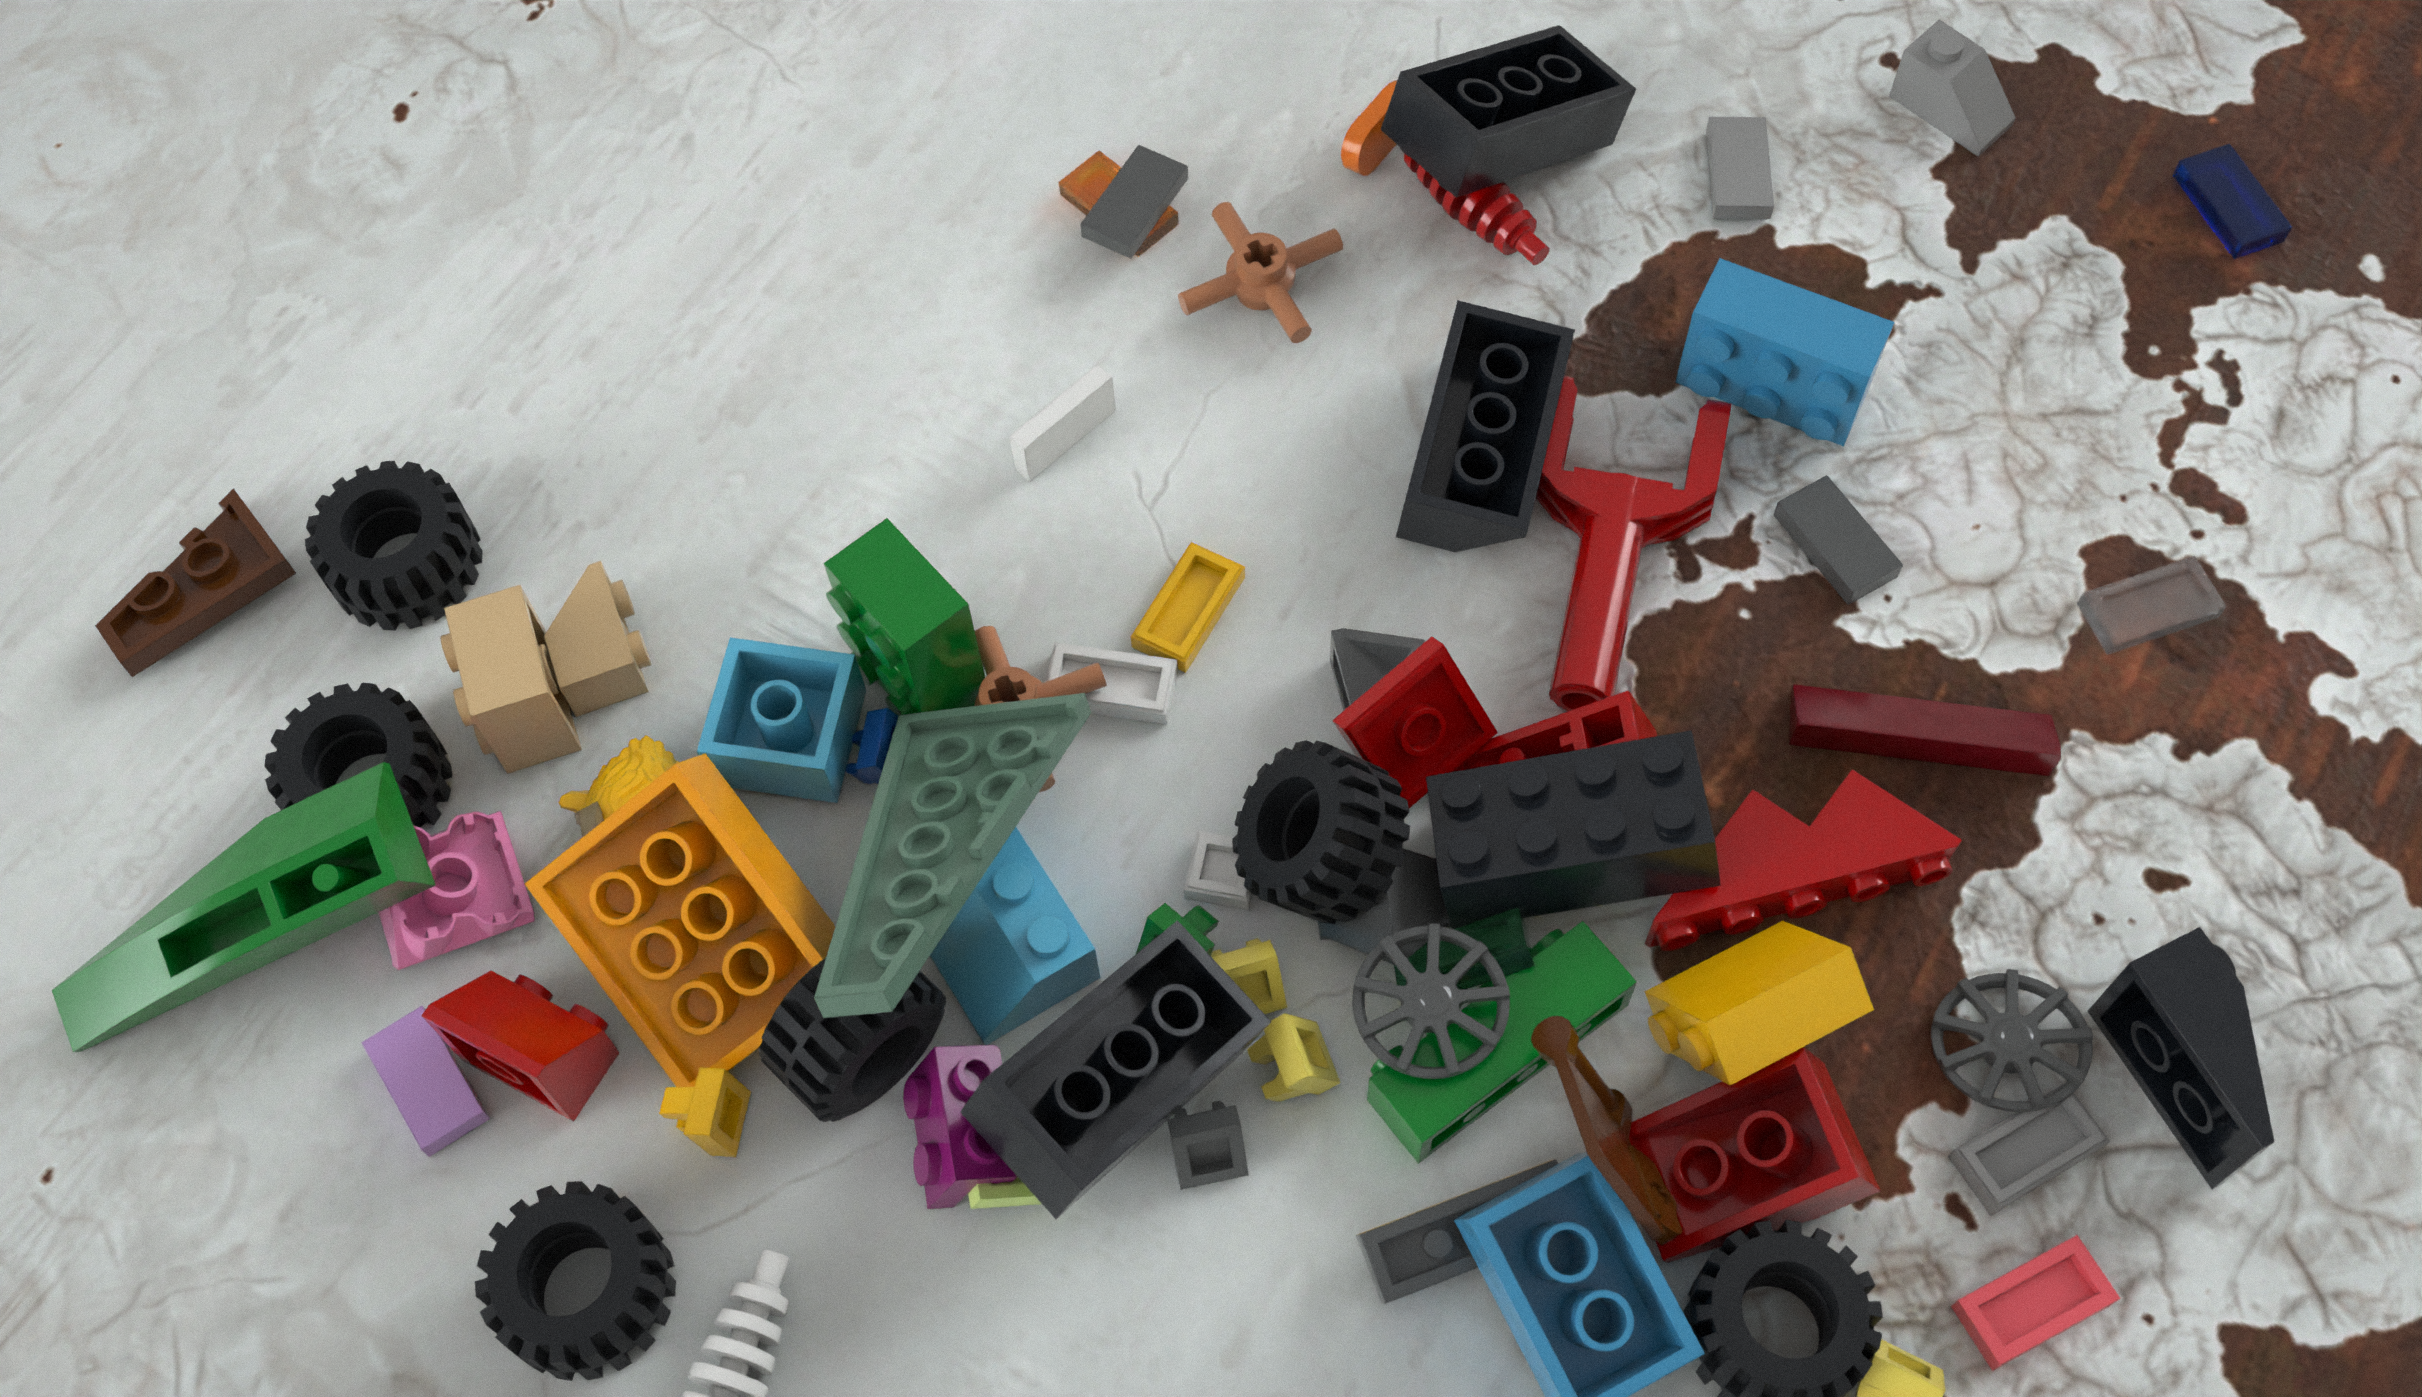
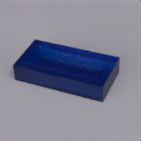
M2230 143L2179 161L2173 177L2234 259L2280 244L2286 240L2293 227Z

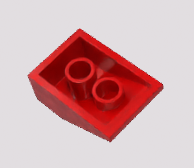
M1805 1047L1732 1085L1721 1081L1631 1122L1629 1134L1631 1145L1645 1154L1656 1165L1663 1183L1677 1205L1676 1215L1682 1228V1234L1663 1246L1655 1240L1662 1260L1666 1263L1719 1248L1728 1236L1739 1229L1745 1235L1748 1234L1754 1223L1770 1220L1773 1230H1779L1785 1220L1802 1223L1814 1220L1881 1191L1824 1062Z

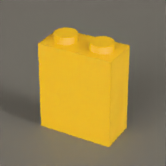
M1781 921L1644 991L1653 1015L1648 1017L1649 1029L1658 1046L1666 1054L1672 1053L1690 1063L1695 1070H1703L1728 1085L1744 1079L1874 1010L1851 947L1785 921Z

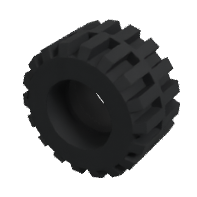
M384 461L380 463L379 469L370 470L368 465L355 470L357 476L346 481L341 477L332 484L335 491L330 496L321 495L315 504L319 515L309 516L306 529L311 536L305 539V548L312 559L310 563L341 608L349 616L354 614L359 623L369 627L377 621L382 630L396 631L399 623L405 622L409 629L423 626L422 619L432 615L435 621L445 616L444 607L451 602L459 604L466 598L467 595L463 587L465 585H475L479 576L474 565L482 563L483 551L478 544L481 539L450 483H445L439 473L433 469L424 472L418 463L407 461L402 468H398L395 461ZM406 534H417L399 552L386 557L373 558L377 551L390 540Z
M347 683L334 686L333 695L325 698L321 692H318L307 698L311 704L302 712L294 708L285 717L290 723L286 730L276 729L270 742L277 751L266 754L264 767L271 776L266 778L265 781L268 791L276 799L274 802L280 810L336 785L341 774L351 764L361 758L375 754H386L383 762L390 763L413 826L421 828L426 822L435 825L442 815L436 807L437 803L448 802L451 788L445 780L452 777V768L450 762L445 757L447 752L417 707L410 700L405 701L400 692L389 687L381 692L376 684L361 683L359 689L353 691Z
M1305 740L1296 742L1292 750L1286 747L1275 754L1271 765L1265 763L1257 772L1256 782L1253 786H1248L1243 796L1246 800L1242 811H1237L1234 825L1238 827L1237 835L1233 838V853L1239 855L1235 867L1238 876L1245 878L1244 887L1251 894L1259 896L1260 900L1325 924H1335L1337 920L1346 923L1356 919L1358 910L1369 911L1377 904L1376 896L1380 891L1386 893L1393 884L1394 880L1391 876L1396 866L1401 868L1406 855L1401 851L1403 842L1409 840L1410 825L1404 823V819L1410 811L1407 799L1400 797L1403 788L1397 779L1389 776V772L1328 743L1317 740L1315 743H1311Z
M824 958L794 985L775 1010L762 1035L763 1041L759 1046L761 1062L819 1121H838L866 1108L886 1094L910 1071L930 1045L943 1019L946 996L921 971H919L893 1012L823 1018L814 996L826 960Z
M582 1181L567 1182L565 1194L562 1195L552 1185L536 1191L539 1202L528 1206L521 1199L509 1209L515 1215L512 1222L505 1227L497 1221L488 1234L496 1242L493 1251L481 1250L477 1266L488 1275L485 1279L475 1281L476 1297L487 1306L480 1311V1314L486 1326L497 1334L495 1338L537 1371L544 1373L547 1370L557 1379L569 1381L573 1380L575 1372H578L587 1380L602 1378L603 1365L609 1363L617 1371H620L632 1364L627 1354L632 1348L638 1345L644 1352L650 1348L656 1341L648 1333L654 1322L663 1326L666 1325L671 1311L663 1303V1298L675 1296L676 1280L667 1270L675 1266L669 1249L662 1243L664 1238L639 1208L626 1196L620 1198L612 1188L597 1184L592 1192ZM604 1248L610 1250L611 1273L607 1285L600 1296L591 1305L577 1313L566 1316L547 1315L544 1305V1293L547 1281L557 1265L569 1255L583 1249Z
M1768 1220L1754 1223L1746 1235L1739 1229L1726 1238L1720 1249L1715 1248L1695 1278L1688 1292L1690 1300L1683 1310L1705 1353L1699 1357L1701 1365L1695 1371L1703 1384L1706 1385L1711 1380H1714L1723 1389L1717 1397H1844L1866 1375L1873 1364L1869 1360L1879 1350L1882 1333L1875 1331L1874 1326L1883 1318L1881 1301H1869L1867 1294L1876 1285L1869 1271L1857 1275L1852 1269L1851 1265L1858 1256L1847 1245L1837 1253L1827 1245L1832 1234L1818 1227L1811 1237L1801 1234L1802 1222L1785 1220L1779 1230H1773L1771 1222ZM1770 1286L1784 1289L1800 1298L1812 1312L1817 1324L1819 1343L1816 1353L1806 1358L1792 1359L1778 1356L1762 1347L1749 1332L1743 1318L1742 1297L1745 1292L1757 1287Z

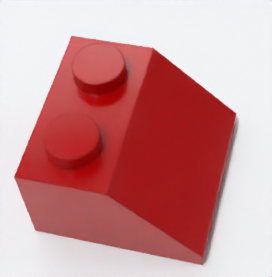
M491 970L430 1003L421 1015L463 1062L573 1122L620 1053L605 1033L609 1025L604 1019L578 1004H574L569 1012L550 1002L553 994L549 990L521 974L512 982Z

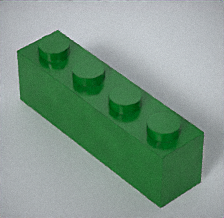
M1584 921L1565 934L1558 928L1545 935L1529 952L1531 959L1514 972L1508 967L1501 969L1509 986L1510 993L1508 1021L1498 1045L1480 1064L1465 1073L1442 1079L1412 1077L1394 1070L1380 1059L1371 1067L1370 1072L1373 1076L1369 1078L1367 1101L1418 1164L1550 1065L1542 1059L1531 1041L1533 1030L1541 1021L1552 1016L1566 1018L1576 1029L1579 1042H1581L1629 1005L1637 981ZM1489 977L1479 988L1494 987L1491 978ZM1497 1001L1473 1002L1461 1011L1492 1030L1496 1018ZM1452 1023L1447 1027L1457 1062L1473 1054L1483 1044L1480 1039L1457 1024ZM1424 1032L1427 1036L1421 1039L1411 1064L1424 1067L1445 1066L1435 1033ZM1398 1045L1389 1050V1052L1399 1058L1404 1047Z

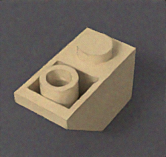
M601 561L588 565L544 635L559 688L576 717L648 692L641 669L651 666V660L640 631L636 630L629 633L625 618L635 615L630 596L623 580L611 582Z

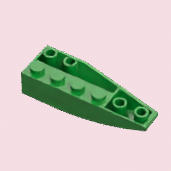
M382 762L264 818L51 990L72 1051L82 1052L436 886L390 763Z

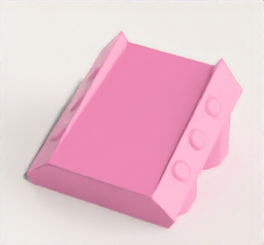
M501 811L489 815L480 812L457 815L450 821L446 830L431 835L422 828L414 826L436 886L378 912L391 953L392 966L397 970L534 922V911Z

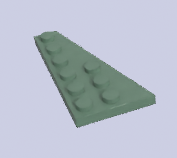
M1085 693L898 716L814 996L823 1018L893 1012L1090 716L1091 710Z

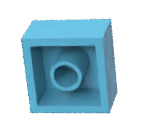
M730 637L697 748L698 756L706 753L731 788L837 803L853 745L851 742L852 736L856 733L867 691L855 654Z

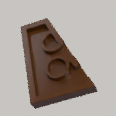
M234 488L218 503L223 512L204 531L194 527L179 542L184 551L163 572H149L95 625L120 664L132 677L296 574Z

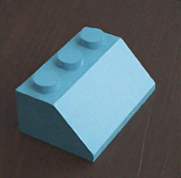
M1015 827L930 955L984 1045L992 1043L1100 979L1096 950Z

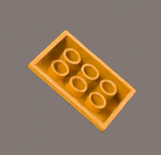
M706 753L675 763L524 883L676 1087H695L699 1067L722 1068L729 1071L756 1051L763 1041L762 1035L784 997L810 969L826 958L835 930L834 923Z

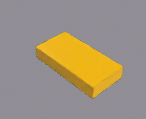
M1190 542L1131 635V647L1149 656L1177 659L1178 670L1186 673L1245 579V566Z

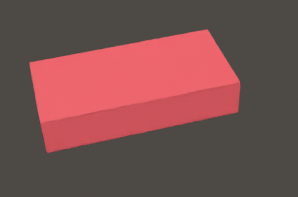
M2076 1235L1958 1299L1951 1308L1991 1370L1994 1371L2110 1307L2121 1298L2079 1236Z

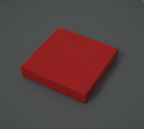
M1432 636L1332 720L1357 757L1389 772L1390 777L1397 779L1403 788L1400 797L1407 799L1409 808L1428 793L1426 776L1453 772L1498 733L1444 644Z

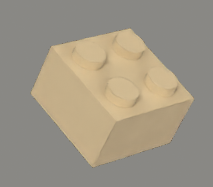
M521 585L444 608L450 633L440 637L441 645L453 673L459 671L463 687L453 690L455 703L466 727L473 725L476 738L484 755L494 753L508 774L582 750L571 707L559 688L544 639L546 630Z

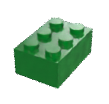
M888 518L824 563L832 587L826 593V597L835 612L842 619V622L837 625V629L843 640L853 651L850 654H855L864 683L871 686L877 682L888 694L885 701L892 712L899 716L975 705L980 685L985 679V673L969 604Z

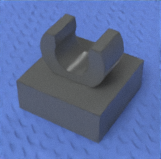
M1221 1101L1212 1102L1213 1110L1187 1115L1186 1109L1183 1108L1175 1113L1174 1118L1167 1119L1181 1190L1249 1175L1241 1123L1236 1105L1226 1107Z

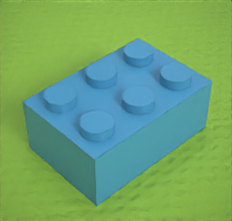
M1719 258L1693 311L1675 383L1690 388L1698 395L1714 397L1727 403H1732L1735 406L1746 409L1756 417L1770 418L1799 429L1814 439L1828 440L1844 446L1867 396L1895 322Z
M1587 1152L1575 1154L1454 1219L1545 1397H1629L1705 1354L1630 1211L1593 1164Z

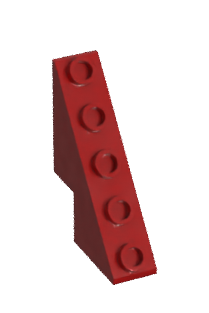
M1854 770L1850 771L1810 826L1752 789L1715 838L1721 886L1672 894L1653 919L1644 944L1649 948L1660 945L1663 951L1678 950L1691 945L1699 939L1700 935L1724 929L1725 934L1728 935L1740 934L1759 926L1764 918L1787 913L1789 918L1806 917L1823 909L1827 902L1850 897L1853 902L1868 901L1884 894L1892 885L1912 880L1915 886L1930 885L1945 879L1953 872L1949 860L1962 840Z

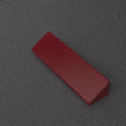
M1793 684L1791 688L1789 745L2050 776L2061 760V745L2052 715Z

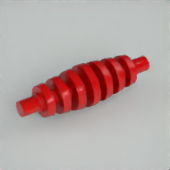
M1406 154L1404 155L1406 165L1412 172L1417 173L1419 181L1425 188L1429 189L1432 197L1438 204L1442 205L1443 210L1452 219L1459 220V223L1468 230L1476 231L1478 237L1487 243H1493L1494 247L1504 255H1511L1518 251L1533 265L1540 264L1547 257L1550 248L1534 234L1537 226L1536 219L1528 210H1523V203L1515 194L1510 193V188L1505 182L1456 198L1451 192L1443 189L1438 181L1413 158Z

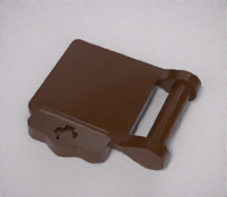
M1552 1016L1544 1019L1533 1030L1531 1041L1542 1059L1557 1068L1591 1161L1653 1241L1657 1240L1661 1246L1665 1245L1682 1234V1228L1676 1215L1677 1205L1663 1183L1656 1165L1630 1143L1629 1134L1633 1113L1631 1104L1623 1093L1616 1089H1609L1578 1047V1033L1569 1020L1562 1016Z

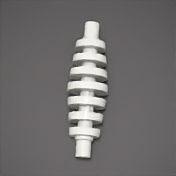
M763 1249L752 1279H748L747 1283L735 1282L728 1297L742 1305L740 1311L722 1308L714 1322L717 1327L731 1333L730 1338L707 1335L700 1348V1351L705 1355L720 1361L719 1366L693 1362L687 1377L693 1383L709 1389V1394L704 1395L684 1391L683 1397H766L769 1388L746 1375L748 1371L772 1375L775 1357L758 1349L757 1346L758 1343L771 1346L779 1345L782 1328L767 1319L769 1315L785 1317L789 1300L780 1295L781 1290L779 1289L789 1262L787 1256Z

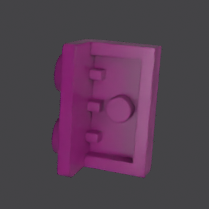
M996 1045L934 1047L905 1082L903 1092L904 1109L907 1117L914 1119L918 1143L913 1158L914 1175L917 1183L920 1186H924L928 1209L954 1208L977 1184L1012 1182L1018 1177L960 1113L982 1080L1002 1065L1001 1052Z

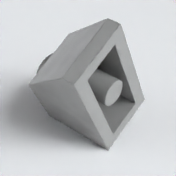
M1939 19L1904 50L1889 97L1978 157L2013 126L2015 115L1984 48Z

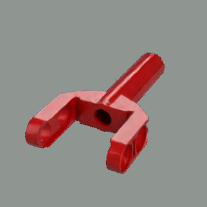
M1564 376L1536 499L1553 520L1574 531L1580 538L1549 690L1550 700H1553L1558 707L1565 711H1571L1615 694L1642 548L1652 544L1674 541L1710 520L1718 487L1732 403L1707 399L1706 404L1699 409L1684 490L1672 488L1673 483L1640 478L1625 473H1610L1574 467V472L1564 470L1574 421L1573 411L1578 392L1574 383L1575 378Z

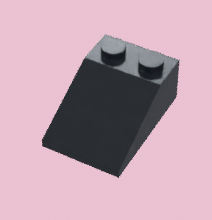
M2201 927L2131 961L2087 1012L2210 1188L2214 1189L2226 1182L2275 1142L2244 986L2237 978L2234 964L2228 954L2218 945L2212 944Z

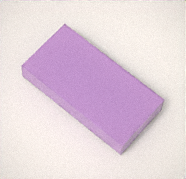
M420 1006L361 1043L419 1147L430 1157L490 1118L447 1043L421 1016L426 1009Z

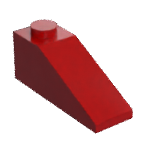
M1628 690L1491 738L1453 772L1656 737L1657 733Z

